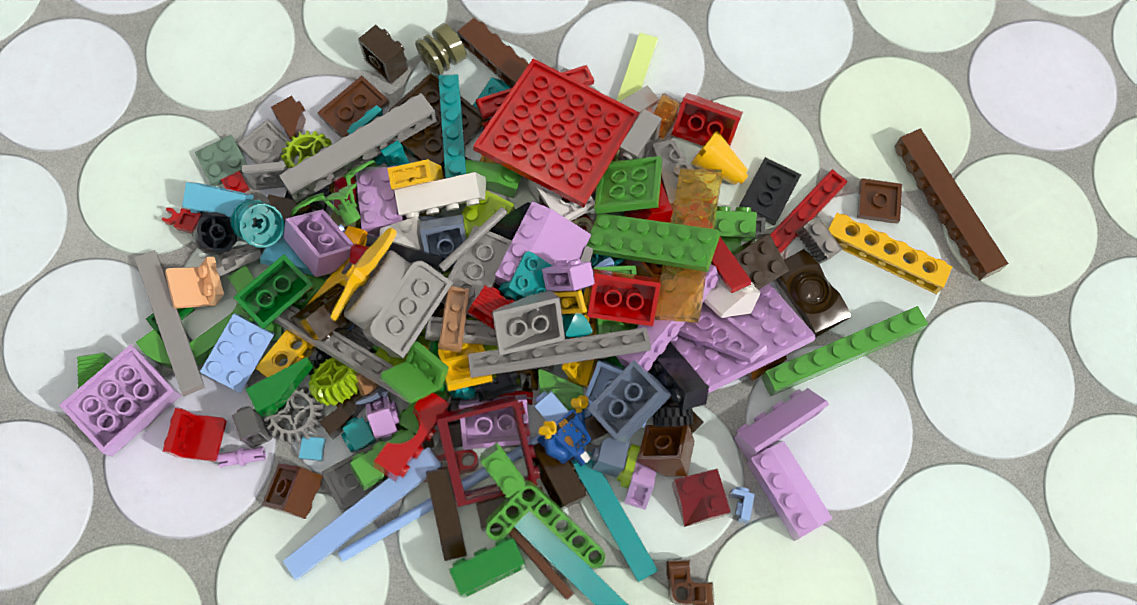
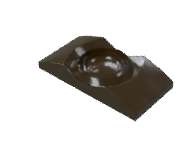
M805 249L784 260L789 271L778 277L776 281L816 338L851 318L849 309L841 294L829 283L820 264Z

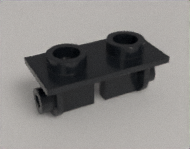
M517 371L497 373L498 381L495 382L492 377L491 382L474 385L475 391L479 392V402L491 401L497 396L515 392L522 387L521 376L518 375Z

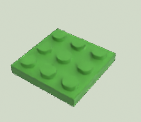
M661 156L611 162L597 185L594 206L596 214L657 208L662 172Z

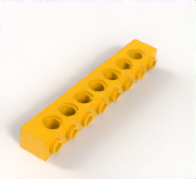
M367 237L362 244L363 246H366ZM350 257L331 274L309 303L338 283V280L345 275L342 271L349 263ZM286 330L255 369L261 375L268 378L302 360L314 345ZM296 342H302L298 349H293V345ZM282 359H288L286 365L279 366Z

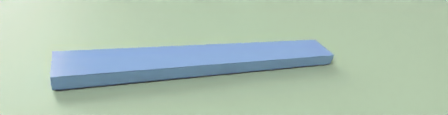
M426 448L417 460L412 459L408 465L411 468L404 478L399 477L396 482L390 478L385 480L283 560L295 580L301 578L427 479L426 471L441 468L443 465L431 448Z

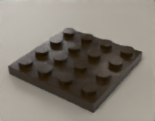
M430 73L392 108L400 106L411 97L422 93L435 110L436 122L400 143L403 149L418 161L428 159L443 166L445 162L439 79ZM460 96L465 146L483 129L482 123L488 121L489 118L483 119L479 110Z

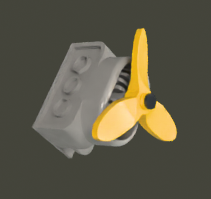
M389 228L366 250L355 265L349 262L343 269L342 273L345 275L338 280V283L345 286V290L330 318L336 321L348 302L344 316L362 328L364 336L372 344L388 352L387 356L404 358L453 282L425 262L416 261L409 263L395 252L387 251L397 233L395 229Z

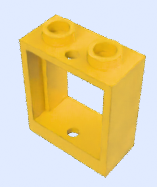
M428 159L387 168L392 190L444 179L442 166Z

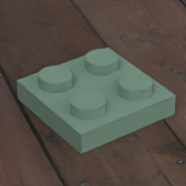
M232 135L195 152L210 184L215 187L222 184L221 179L240 171L243 174L242 165H248Z

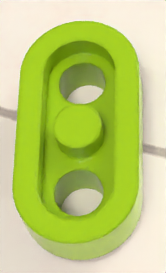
M631 444V448L628 447L625 469L617 477V481L621 482L620 486L627 489L629 488L640 450L638 445Z

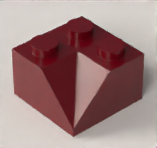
M718 468L675 479L672 482L684 527L725 517L731 513Z

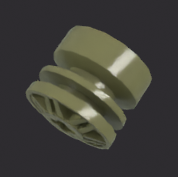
M442 23L432 30L433 37L425 34L423 39L419 38L415 42L422 61L438 77L444 71L450 69L449 62L456 66L467 57L461 40L446 23Z

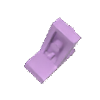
M636 460L624 504L646 510L654 488L656 471L639 463L638 460Z

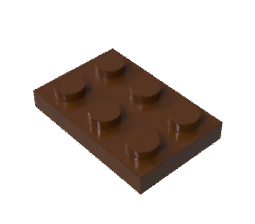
M361 75L317 113L342 138L348 136L347 130L354 122L359 121L369 109H373L377 105L383 110L390 103L380 91Z

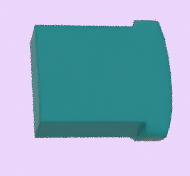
M581 313L565 314L562 320L565 336L577 338L592 334V328L588 320Z

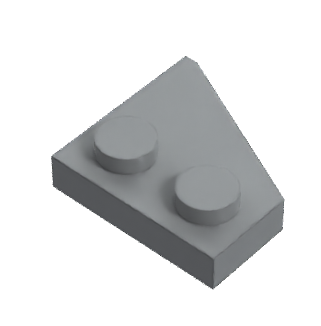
M247 245L220 254L216 267L219 276L259 260L263 254V248Z

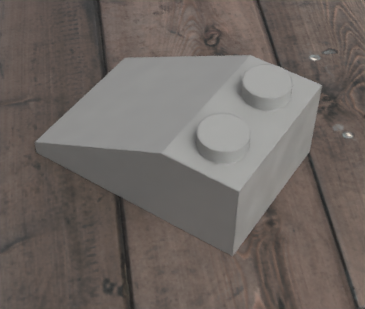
M552 291L530 295L492 311L499 355L565 341L560 300Z

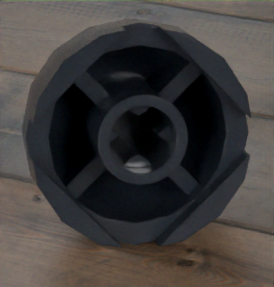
M218 212L207 213L193 227L192 236L194 243L205 254H224L236 244L238 236L234 233L231 222L225 214Z

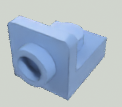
M743 487L732 489L729 497L741 499V502H737L735 515H739L738 522L748 523L755 494L749 493V489Z

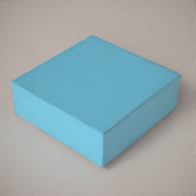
M302 436L299 459L322 461L326 439L310 437L307 440Z

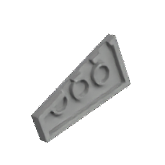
M673 140L653 144L655 156H661L662 159L661 177L672 208L711 200V194L708 190H705L702 181L694 174L693 168L686 162L684 155Z

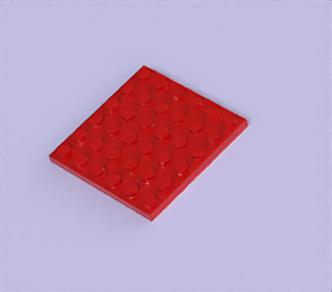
M533 58L473 145V150L584 208L619 151L625 137L639 118L640 112Z

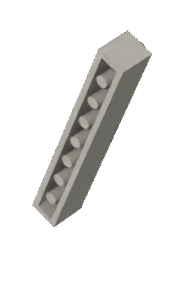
M422 93L413 96L404 104L392 108L385 115L376 117L366 126L359 127L347 137H342L333 145L321 149L314 156L305 158L295 167L286 169L279 177L297 204L341 178L354 167L382 154L381 150L397 140L402 142L436 122L435 110Z

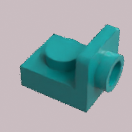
M398 140L381 150L384 162L388 167L410 163L405 156L403 146Z

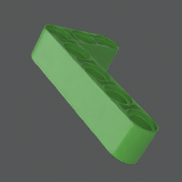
M525 481L526 485L511 497L506 498L485 522L488 537L497 541L504 538L530 511L588 566L592 568L601 567L606 559L600 544L531 481ZM525 489L534 490V494L530 498L522 496ZM548 504L551 507L547 513H540V506ZM509 506L518 507L517 513L513 515L507 514L506 510ZM559 520L567 521L564 528L559 529L555 525ZM493 523H500L502 525V528L497 532L490 530V526ZM575 536H583V540L580 543H572V539ZM599 551L598 557L594 559L588 558L590 552Z

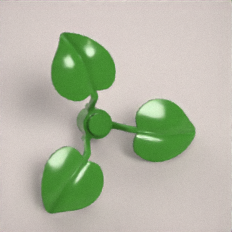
M374 160L365 162L347 172L343 176V178H346L347 186L338 192L332 193L326 198L323 196V193L316 194L298 203L291 211L292 217L299 208L315 201H324L335 211L337 216L340 215L345 225L357 221L361 217L356 209L357 204L354 200L353 189L358 185L356 183L351 184L350 180L365 167H377ZM340 199L339 210L329 200Z

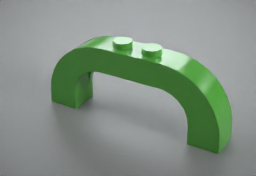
M245 265L227 277L237 293L255 279ZM238 304L231 314L190 342L198 366L206 362L234 313L255 323ZM155 329L136 341L140 349L153 361L163 367L173 369L162 336Z

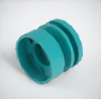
M248 199L234 208L231 215V227L241 240L257 248H264L275 244L281 238L284 231V220L281 213L275 207L257 199ZM253 218L257 219V224L255 226L252 225L254 223L252 220Z

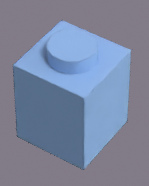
M543 391L535 398L537 403L534 406L546 421H554L556 423L568 413L567 408L552 391L548 393Z

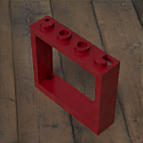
M516 395L436 415L458 507L504 496L505 494L497 486V483L464 491L448 422L512 406L528 476H524V480L531 481L538 486L536 479L540 478L537 465L533 466L532 458L536 456L533 444L528 445L527 437L531 436L528 422L523 423L522 415L526 413L523 401L518 402Z

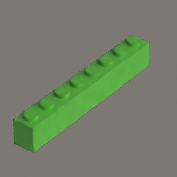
M916 306L765 371L761 379L770 397L917 334L928 325V322L920 308Z

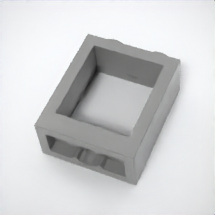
M644 109L619 148L618 161L645 158L658 139L662 118Z

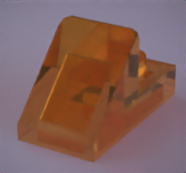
M665 93L662 94L654 111L655 115L662 118L659 137L663 139L676 121V114L682 103Z

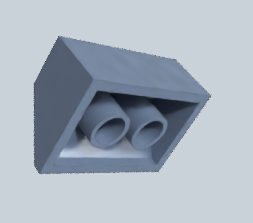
M633 360L587 409L615 440L626 443L672 395L655 377Z

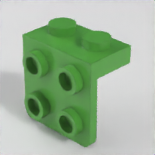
M715 206V210H710V214H713V227L719 230L720 236L755 237L757 212H752L751 208L736 207L735 211H731L728 206Z
M416 341L410 347L406 361L382 372L381 379L407 402L414 403L443 388L449 367Z

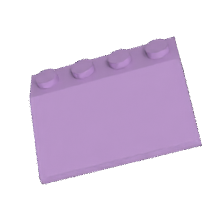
M532 201L495 274L496 284L500 286L501 283L511 280L523 254L527 251H531L553 266V262L566 259L570 261L580 259L591 234L554 210Z
M130 344L59 406L103 454L112 457L182 395Z

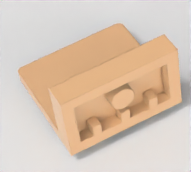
M206 257L199 267L166 269L165 274L174 308L205 307L218 304L224 292L216 269L215 257Z

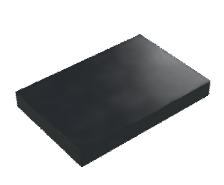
M765 157L739 207L751 208L752 212H757L756 217L765 218L766 222L775 226L802 174Z

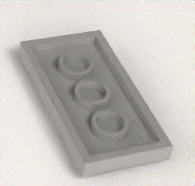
M474 225L469 237L479 228L478 226ZM488 231L456 261L448 279L453 282L451 285L453 287L470 289L467 311L485 285L494 287L496 283L495 274L512 240ZM446 294L439 303L442 306H445ZM468 312L466 313V316L478 320L475 316L468 314Z

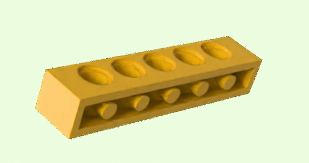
M836 213L828 227V230L842 247L843 251L936 295L944 288L952 270V266L948 265L944 260L935 259L925 251L916 250L903 241L890 238L886 233L873 230L865 223H858L848 215ZM845 231L852 233L853 236L847 235ZM864 240H868L872 245L866 244ZM884 249L889 250L891 254H887ZM903 258L908 259L910 264L906 263ZM923 267L927 268L929 270V273L925 272L923 270Z

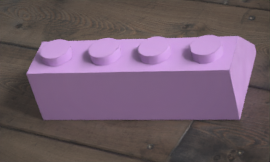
M809 388L802 392L798 389L789 395V401L784 403L781 400L771 407L773 411L769 414L763 412L754 418L755 423L748 426L746 423L737 429L736 432L738 434L734 437V440L746 458L750 460L817 416L829 403Z
M784 441L764 450L747 462L748 467L794 541L833 519Z

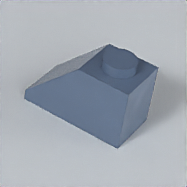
M611 436L603 440L597 448L594 447L591 454V460L593 461L592 469L617 477L624 470L630 439L623 443Z

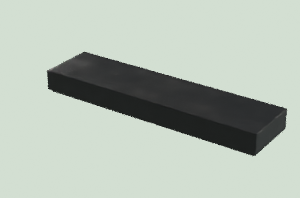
M368 234L366 246L371 247L379 236ZM395 241L387 249V251L395 252L409 263L422 261L440 274L443 272L438 265L446 259L444 257Z

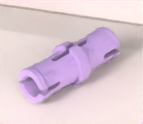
M264 446L246 450L238 448L234 452L219 453L217 461L221 462L218 464L220 468L237 464L245 466L246 463L265 461L266 451Z

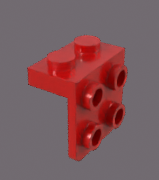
M175 408L170 419V427L162 452L177 458L214 462L218 458L227 420L222 417L195 415L184 409Z

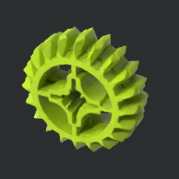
M307 130L306 134L302 135L299 132L297 138L292 136V142L286 141L287 147L282 148L283 155H281V160L285 162L287 168H293L296 166L294 164L296 155H299L298 164H300L305 158L312 157L319 153L321 149L333 144L323 133L319 135L318 132L314 131L310 134Z
M333 357L328 360L326 359L323 364H319V368L314 369V374L309 377L310 393L320 404H325L326 406L332 404L335 406L338 402L343 403L345 399H350L353 394H357L358 387L356 384H358V380L356 379V374L358 372Z

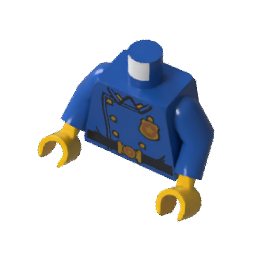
M579 395L578 398H573L571 406L576 408V410L573 411L572 409L556 423L554 421H545L544 426L539 428L541 436L537 438V441L545 448L547 455L563 464L573 457L582 467L591 459L583 449L591 441L585 425V411L582 410L588 406L587 396Z

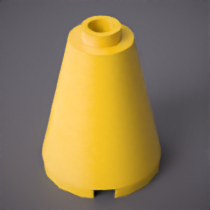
M717 131L709 138L708 142L700 149L691 162L694 166L733 185L737 183L741 185L748 177L746 166Z

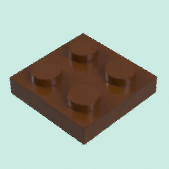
M861 178L859 182L857 218L898 224L901 217L902 184Z

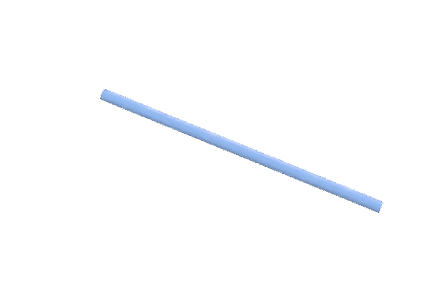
M590 405L582 409L585 411V420L593 416L587 409ZM541 434L530 439V444H538L539 442L537 441V438H539ZM521 445L506 453L512 463L523 457ZM482 467L462 479L464 491L489 477V472L486 471V468ZM431 498L340 550L338 554L343 562L433 510Z

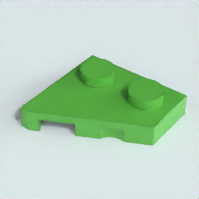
M538 369L540 394L543 391L547 393L552 391L567 410H576V408L571 406V400L578 398L579 395L584 396L583 387L543 369Z

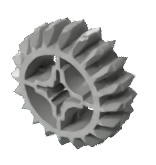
M298 386L287 400L284 410L280 411V407L275 414L263 419L266 424H269L266 429L272 432L274 438L279 437V441L285 442L287 440L289 444H293L295 439L298 443H301L302 436L307 440L310 439V432L317 434V430L314 427L322 426L318 419L324 418V414L320 412L324 409V406L319 404L320 402L312 396L308 387L304 386L301 389ZM295 399H304L309 402L310 406H298ZM295 409L298 414L293 419L290 415ZM306 417H309L307 422L302 426V421ZM279 422H290L293 430L282 429Z

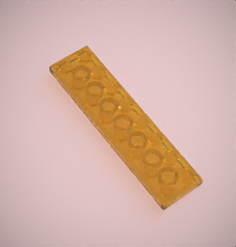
M680 169L671 223L714 229L723 175L722 170ZM663 265L655 320L699 323L707 272Z

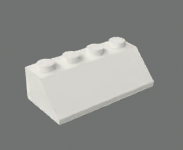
M473 172L394 190L398 213L410 219L416 216L419 217L420 213L425 212L427 215L437 214L439 209L446 208L448 211L459 209L461 204H467V206L478 205L480 200L485 199L486 178Z

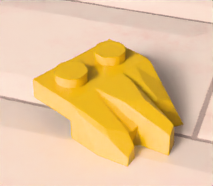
M462 343L461 352L438 349L439 359L449 367L445 379L448 391L492 381V374L471 377L468 354L485 352L482 344Z

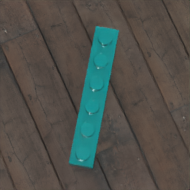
M458 74L439 75L446 178L466 174Z

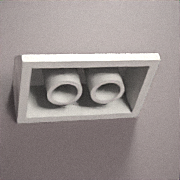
M720 277L718 284L707 294L704 302L721 318L750 314L761 292L751 282V285L731 293Z

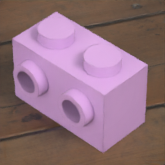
M566 259L553 262L554 266L542 269L546 291H575L595 284L591 263L581 262V259L570 261Z
M388 393L385 397L381 396L376 401L366 404L367 417L375 439L379 437L386 438L397 432L396 423H399L398 410L395 401L390 402Z

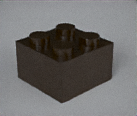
M375 24L358 38L364 60L390 84L408 70L403 45L399 41H394L384 28L381 29Z
M760 234L731 252L751 279L754 287L758 290L789 271L770 234Z

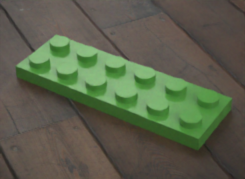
M600 213L596 217L590 233L591 237L586 246L593 249V254L708 272L720 232L716 229Z

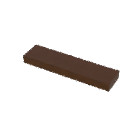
M513 527L508 535L514 539L515 543L564 599L569 600L574 593L525 537Z

